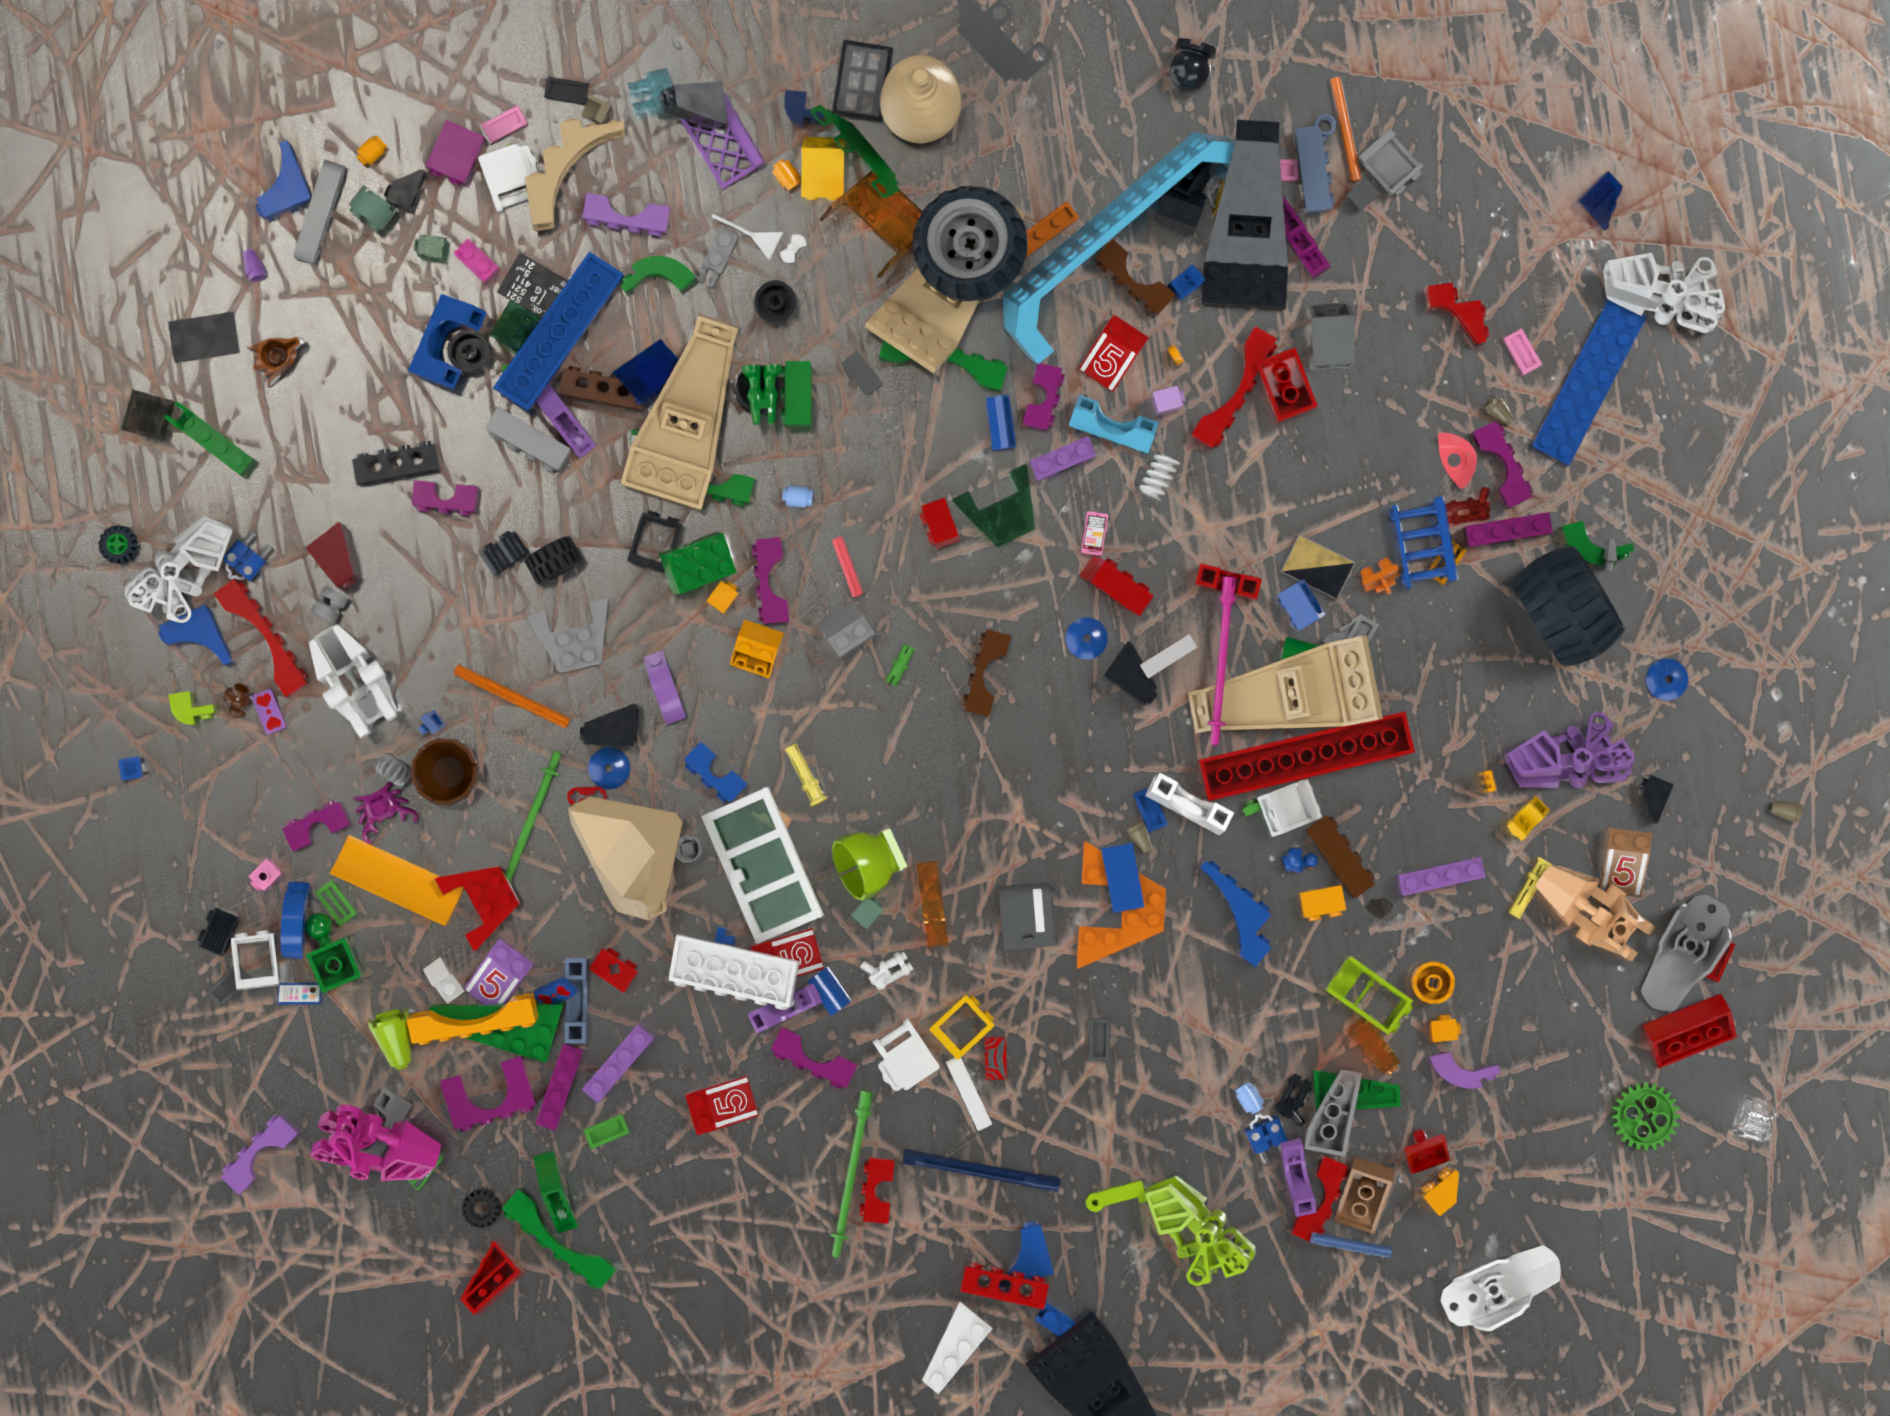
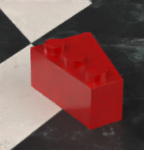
M1093 555L1079 577L1096 586L1095 588L1103 591L1133 614L1141 616L1154 597L1153 594L1148 592L1150 588L1142 582L1137 584L1132 580L1134 576L1126 570H1123V572L1119 571L1116 568L1118 565L1111 559L1103 560Z
M493 1240L490 1249L482 1259L478 1270L460 1298L473 1315L479 1316L526 1273L499 1241Z

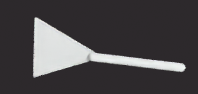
M712 214V218L751 236L768 260H770L783 232H751L718 215Z

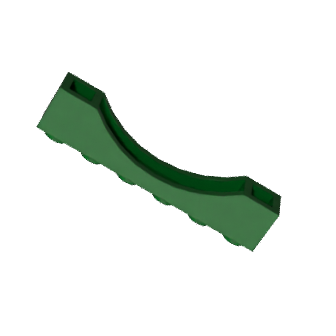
M883 340L879 359L896 364L912 360ZM959 348L947 359V361L965 369L977 381L980 387L1001 392L1008 366L1004 365V361L992 358V361L984 360V356L977 353H972L971 356L963 354L964 350Z
M518 1188L502 1209L505 1211L504 1216L512 1222L516 1220L520 1223V1229L527 1235L532 1233L537 1237L536 1242L545 1249L549 1247L554 1252L552 1255L560 1262L566 1261L570 1265L569 1269L577 1276L583 1275L587 1279L585 1282L591 1288L596 1289L597 1287L600 1290L617 1270V1267L602 1255L577 1252L559 1242L544 1225L538 1212L536 1200L523 1189Z

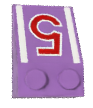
M501 938L481 963L464 990L484 1005L507 1003L536 963Z

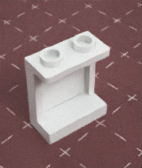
M1308 779L1257 797L1272 837L1322 818L1320 807L1316 802Z

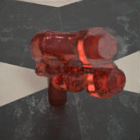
M1482 487L1478 500L1469 497L1465 501L1456 502V500H1450V503H1446L1447 512H1452V515H1448L1449 524L1459 525L1463 522L1488 520L1491 511L1490 502H1487L1490 489ZM1469 509V514L1458 515V510Z

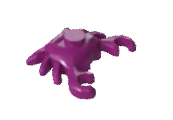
M390 781L383 788L369 795L353 797L355 801H364L362 805L355 809V812L359 813L364 810L358 820V824H363L364 819L367 818V823L362 830L361 836L363 841L371 844L372 840L367 838V833L372 831L374 834H378V830L374 826L375 821L382 823L385 818H393L395 812H399L403 822L406 820L405 816L407 814L413 815V823H416L418 820V814L414 809L399 805V802L408 803V799L394 797V795L402 792L401 789L388 791L393 784Z

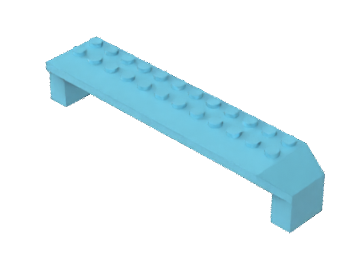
M1193 132L1002 295L1004 328L1028 358L1039 364L1054 351L1037 330L1040 299L1202 161L1222 163L1228 170L1235 140L1224 136Z

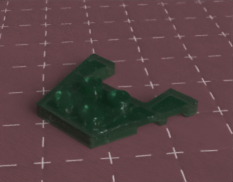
M1027 464L1009 471L1018 492L994 504L978 510L969 491L952 499L953 503L997 548L1035 530Z

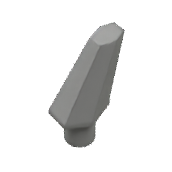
M1612 537L1608 539L1603 557L1605 559L1604 570L1612 571L1614 561H1617L1615 538Z

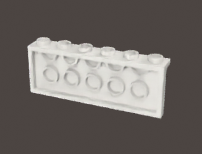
M677 934L668 980L674 981V985L687 987V985L695 986L694 989L698 991H707L709 989L715 991L714 994L727 996V994L735 995L734 998L746 1001L748 998L755 1000L754 1003L759 1005L770 1003L774 1004L777 1009L787 1010V1008L794 1006L795 1003L793 994L800 961Z

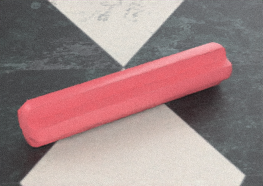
M837 537L832 542L853 597L861 596L863 591L843 537Z

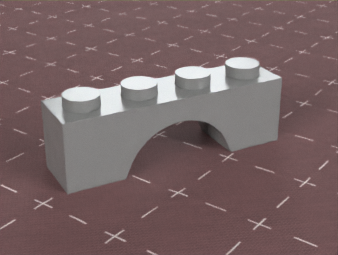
M384 1088L373 1106L377 1115L383 1119L382 1127L392 1129L394 1122L403 1121L412 1104L402 1096ZM381 1140L376 1141L361 1149L360 1152L380 1157L387 1144Z

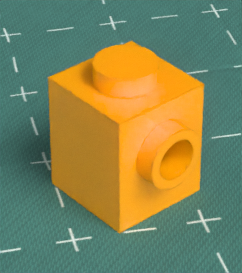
M1450 1014L1438 1015L1437 1020H1429L1431 1042L1458 1040V1035H1461L1460 1022H1456V1018H1451Z

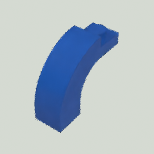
M288 882L281 918L282 958L303 959L306 944L305 916L310 883Z

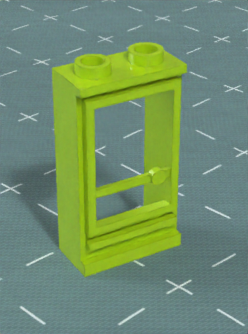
M1352 956L1346 959L1325 989V991L1387 1035L1391 1032L1394 1034L1401 1025L1398 1021L1403 1015L1407 1016L1413 1008L1411 1005L1412 999ZM1362 972H1364L1372 979L1367 982V986L1353 1004L1344 997ZM1374 981L1401 999L1383 1025L1357 1007L1368 989L1373 986Z

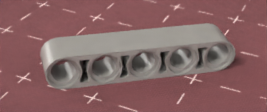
M324 160L295 247L294 258L312 264L316 263L343 181L346 166Z

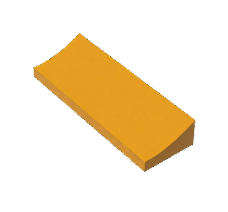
M348 835L329 873L443 926L448 925L464 890V887L460 886L443 895L435 881V878L440 877L439 875L351 835Z

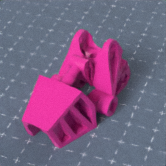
M340 1105L337 1106L336 1113L329 1110L321 1115L318 1128L333 1134L329 1136V1140L321 1139L314 1143L310 1156L323 1162L342 1166L349 1165L351 1167L350 1175L359 1180L368 1179L370 1170L381 1172L380 1181L414 1180L424 1178L436 1167L441 1144L407 1121L394 1122L393 1128L389 1129L382 1127L383 1119L378 1115L365 1114L360 1108L355 1106ZM380 1140L389 1145L385 1158L360 1152L361 1149Z

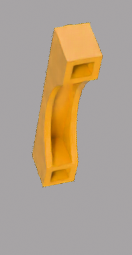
M534 993L513 996L498 1011L478 1019H451L428 1010L410 1013L406 1020L412 1044L419 1043V1045L429 1044L431 1040L439 1039L440 1042H443L455 1036L467 1038L472 1036V1033L480 1032L481 1035H484L496 1029L508 1031L513 1029L514 1026L530 1027L536 1023L539 1015Z

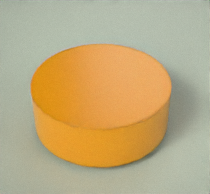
M1174 344L1168 347L1167 350L1176 365L1179 366L1185 362Z

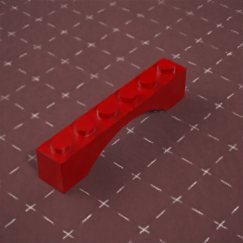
M1257 326L1254 327L1243 346L1245 355L1244 372L1237 391L1221 408L1203 416L1190 437L1210 449H1213L1215 445L1219 447L1225 437L1222 435L1225 427L1228 429L1231 427L1235 420V417L1232 416L1236 409L1240 411L1246 401L1243 398L1246 391L1251 392L1256 384V381L1253 380L1258 372L1256 362L1265 359L1267 355H1273L1278 346L1275 344L1276 337Z
M233 579L213 594L225 611L235 613L247 619L262 633L273 656L274 681L284 696L289 698L309 684L307 681L309 676L303 667L298 668L295 663L297 658L292 651H286L282 645L285 641L278 632L275 634L270 628L273 624L266 615H261L259 612L261 607L255 598L250 599L247 595L249 590L242 580L238 582V580Z

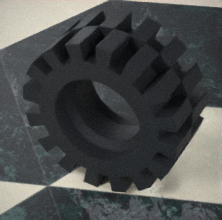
M487 1189L473 1191L463 1201L462 1215L465 1217V1221L473 1227H489L497 1221L501 1214L499 1198L495 1196L494 1192H490ZM483 1200L489 1204L490 1211L488 1215L480 1217L475 1214L473 1207L477 1201Z

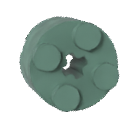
M363 185L348 204L351 207L349 211L358 218L365 217L367 219L366 224L375 231L383 230L398 210L395 208L390 210L389 208L392 205L371 190L366 192L368 187Z

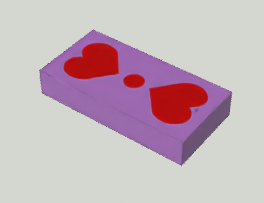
M272 688L251 696L266 735L287 728Z

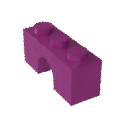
M1042 363L1037 364L1032 385L1044 389L1046 400L1040 405L1027 404L1023 426L1046 432L1048 427H1053L1055 415L1051 413L1053 406H1058L1060 395L1056 394L1058 386L1062 387L1065 374H1061L1062 368Z
M414 480L412 506L417 507L416 511L429 512V508L438 509L437 513L450 514V510L459 511L458 515L471 516V512L477 513L479 487L456 484L453 497L448 500H442L437 495L436 482Z
M335 800L324 804V809L318 812L316 809L306 812L304 814L305 818L299 821L297 818L287 821L285 823L286 827L282 828V831L292 852L314 843L311 837V828L317 822L324 823L331 834L353 825L343 803L340 801L336 803Z

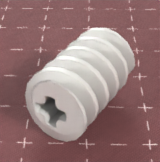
M1164 454L1154 456L1158 463L1151 462L1150 466L1154 470H1147L1146 473L1150 478L1144 477L1143 481L1146 485L1139 486L1143 493L1159 501L1161 500L1158 495H1165L1161 488L1169 487L1165 480L1173 479L1169 472L1177 471L1173 464L1180 465V462Z

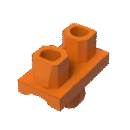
M1388 558L1378 562L1381 571L1375 574L1371 567H1366L1360 571L1363 588L1366 593L1375 589L1376 593L1384 590L1389 595L1391 594L1389 587L1395 585L1394 579L1400 576L1397 564L1393 565Z

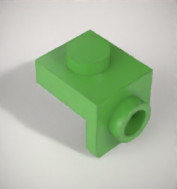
M1256 798L1245 802V807L1241 808L1245 817L1262 810Z

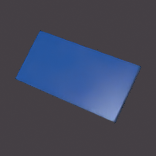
M1133 843L1101 849L1113 913L1144 907Z

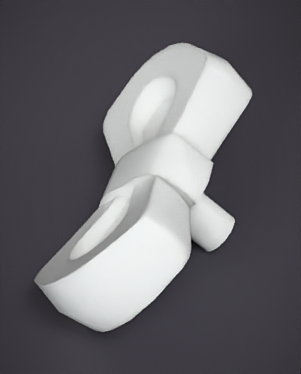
M792 235L791 243L780 252V258L784 263L793 264L798 249L807 246L806 240L802 235Z

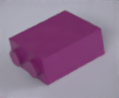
M446 120L426 163V167L430 169L429 173L438 178H441V175L448 177V182L459 187L460 184L467 185L487 139L478 133Z

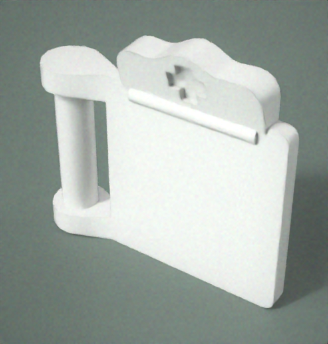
M515 143L478 157L497 212L503 211L505 207L528 200L527 191L502 200L498 196V194L526 185L525 177L531 173L538 172L536 169V158L531 154L528 146L523 145L519 147Z
M908 1018L903 1021L904 1024L880 1040L877 1038L873 1041L875 1047L884 1058L878 1065L882 1072L883 1080L890 1084L894 1091L902 1088L905 1090L910 1089L940 1067ZM907 1031L910 1032L911 1037L886 1052L884 1049L886 1045Z

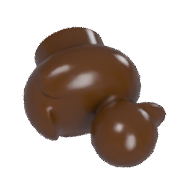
M241 683L234 684L233 687L228 688L223 694V700L231 705L229 708L230 716L236 719L246 715L244 708L250 702L248 695L250 690Z

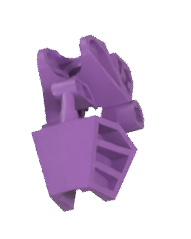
M1596 712L1589 718L1586 738H1584L1576 726H1570L1567 732L1552 737L1544 730L1506 755V764L1519 787L1558 789L1559 782L1569 780L1573 787L1582 788L1587 784L1589 775L1597 783L1626 781L1631 776L1634 754L1624 739L1614 744L1610 742L1611 736L1609 734L1614 725L1604 713ZM1595 717H1601L1605 723L1604 725L1593 723L1592 720ZM1568 741L1575 752L1561 755L1560 744ZM1598 769L1606 771L1607 774L1604 777H1598L1594 771ZM1627 770L1624 775H1621L1619 771Z

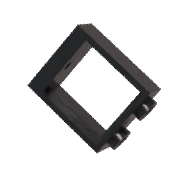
M648 510L647 513L642 512L627 561L665 573L662 562L636 555L646 522L648 520L676 529L670 549L678 546L684 526L679 524V519L668 516L666 520L659 517L660 513Z

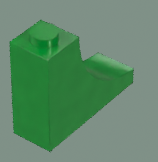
M554 1151L534 1156L540 1193L557 1232L562 1233L578 1228L577 1220L564 1185L560 1165Z

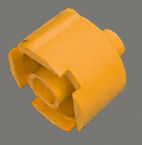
M1427 961L1414 969L1410 977L1412 992L1419 1000L1429 1004H1439L1451 997L1455 987V977L1451 969L1443 963ZM1430 978H1437V981L1435 982V988L1433 986H1428V984L1430 983Z

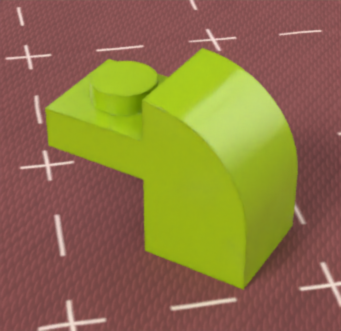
M192 691L168 694L170 708L174 717L184 724L198 725V716L200 720L212 718V714L217 713V707L214 704L195 707Z

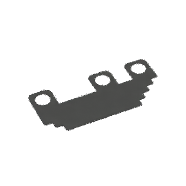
M956 0L960 4V7L957 8V12L960 14V17L957 19L960 23L957 31L1004 80L1012 77L1014 81L1021 78L1024 82H1027L1052 58V52L1042 42L1035 43L1024 54L1000 29L1013 15L1012 10L1002 0H997L985 12L975 2L976 0ZM997 6L1004 7L1007 12L1005 18L1001 20L996 19L993 15V10ZM1042 48L1045 50L1046 58L1043 61H1036L1033 58V51L1035 49Z

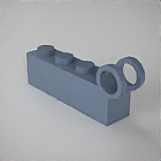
M1329 114L1320 115L1314 126L1295 128L1294 130L1305 215L1330 212L1332 206L1335 205L1334 194L1329 192V185H1332L1331 173L1327 172L1326 164H1329L1328 151L1324 152L1323 143H1326V138L1330 137L1336 129V120ZM1328 121L1331 124V130L1328 132L1320 130L1319 122Z

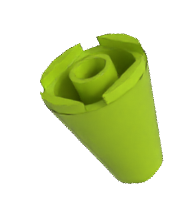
M394 1009L375 1015L376 1020L371 1021V1018L368 1019V1027L390 1066L395 1067L396 1070L408 1067V1063L411 1062L410 1033L406 1020L409 1016L408 1010L404 1009V1012L400 1013L399 1009Z

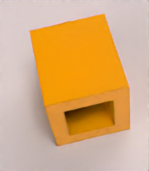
M728 580L726 583L721 581L707 599V602L725 614L739 595L736 592L738 587Z

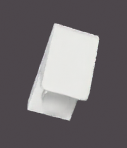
M441 957L423 969L431 985L438 990L447 1004L465 992Z

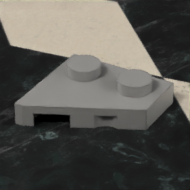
M1360 614L1330 634L1322 642L1327 644L1367 635L1369 643L1379 624Z

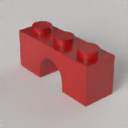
M1202 563L1199 564L1194 585L1222 592L1223 577L1236 578L1235 596L1257 600L1262 582L1261 578L1225 571L1221 568Z
M870 1156L869 1161H865L864 1174H868L867 1182L862 1184L861 1195H865V1204L860 1203L859 1216H863L864 1222L888 1224L891 1201L879 1199L875 1194V1187L882 1181L893 1182L895 1159Z

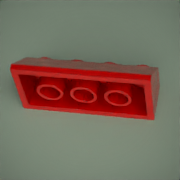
M1722 994L1710 997L1643 1025L1647 1042L1659 1069L1737 1038L1732 1012Z

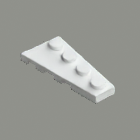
M959 1301L922 1379L937 1394L941 1392L992 1330L990 1325L961 1301Z

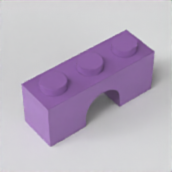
M1087 436L1035 458L1029 463L1037 482L1069 467L1077 466L1096 458V453Z

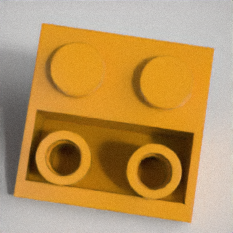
M744 619L729 665L770 678L784 633Z
M1453 1167L1443 1168L1437 1174L1439 1177L1433 1182L1431 1180L1426 1182L1421 1187L1423 1191L1419 1193L1438 1216L1444 1214L1457 1201L1459 1172Z

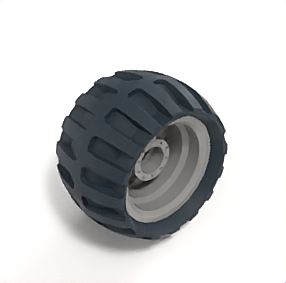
M959 186L956 189L942 192L936 199L927 204L915 225L913 253L919 271L935 290L947 297L960 301L986 300L1006 290L1020 274L1027 256V232L1019 212L1004 196L985 187ZM969 220H974L975 225L968 226L967 222ZM956 230L955 236L950 237L949 231ZM988 230L993 232V236L990 238L985 236ZM969 242H973L975 247L974 249L970 250V248H968ZM949 251L956 253L953 258L948 257ZM992 252L990 259L984 257V253ZM969 261L973 262V268L971 269L966 268Z
M1575 546L1560 548L1538 557L1523 569L1513 582L1514 588L1528 615L1554 656L1563 666L1581 664L1601 655L1625 631V627L1606 592Z

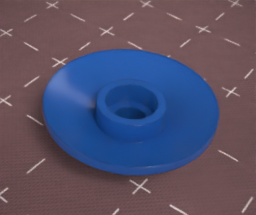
M1080 618L1074 621L1067 630V647L1074 656L1080 659L1089 660L1096 658L1107 646V631L1103 624L1094 618ZM1085 634H1089L1091 636V640L1089 642H1085L1083 640V636Z
M1674 659L1656 661L1651 665L1646 675L1648 690L1654 697L1660 700L1670 701L1679 698L1688 686V673L1685 667ZM1667 675L1672 677L1671 683L1665 682Z
M605 747L599 749L590 758L588 764L589 776L601 788H618L629 777V759L617 748ZM607 764L612 765L613 769L611 772L605 771Z

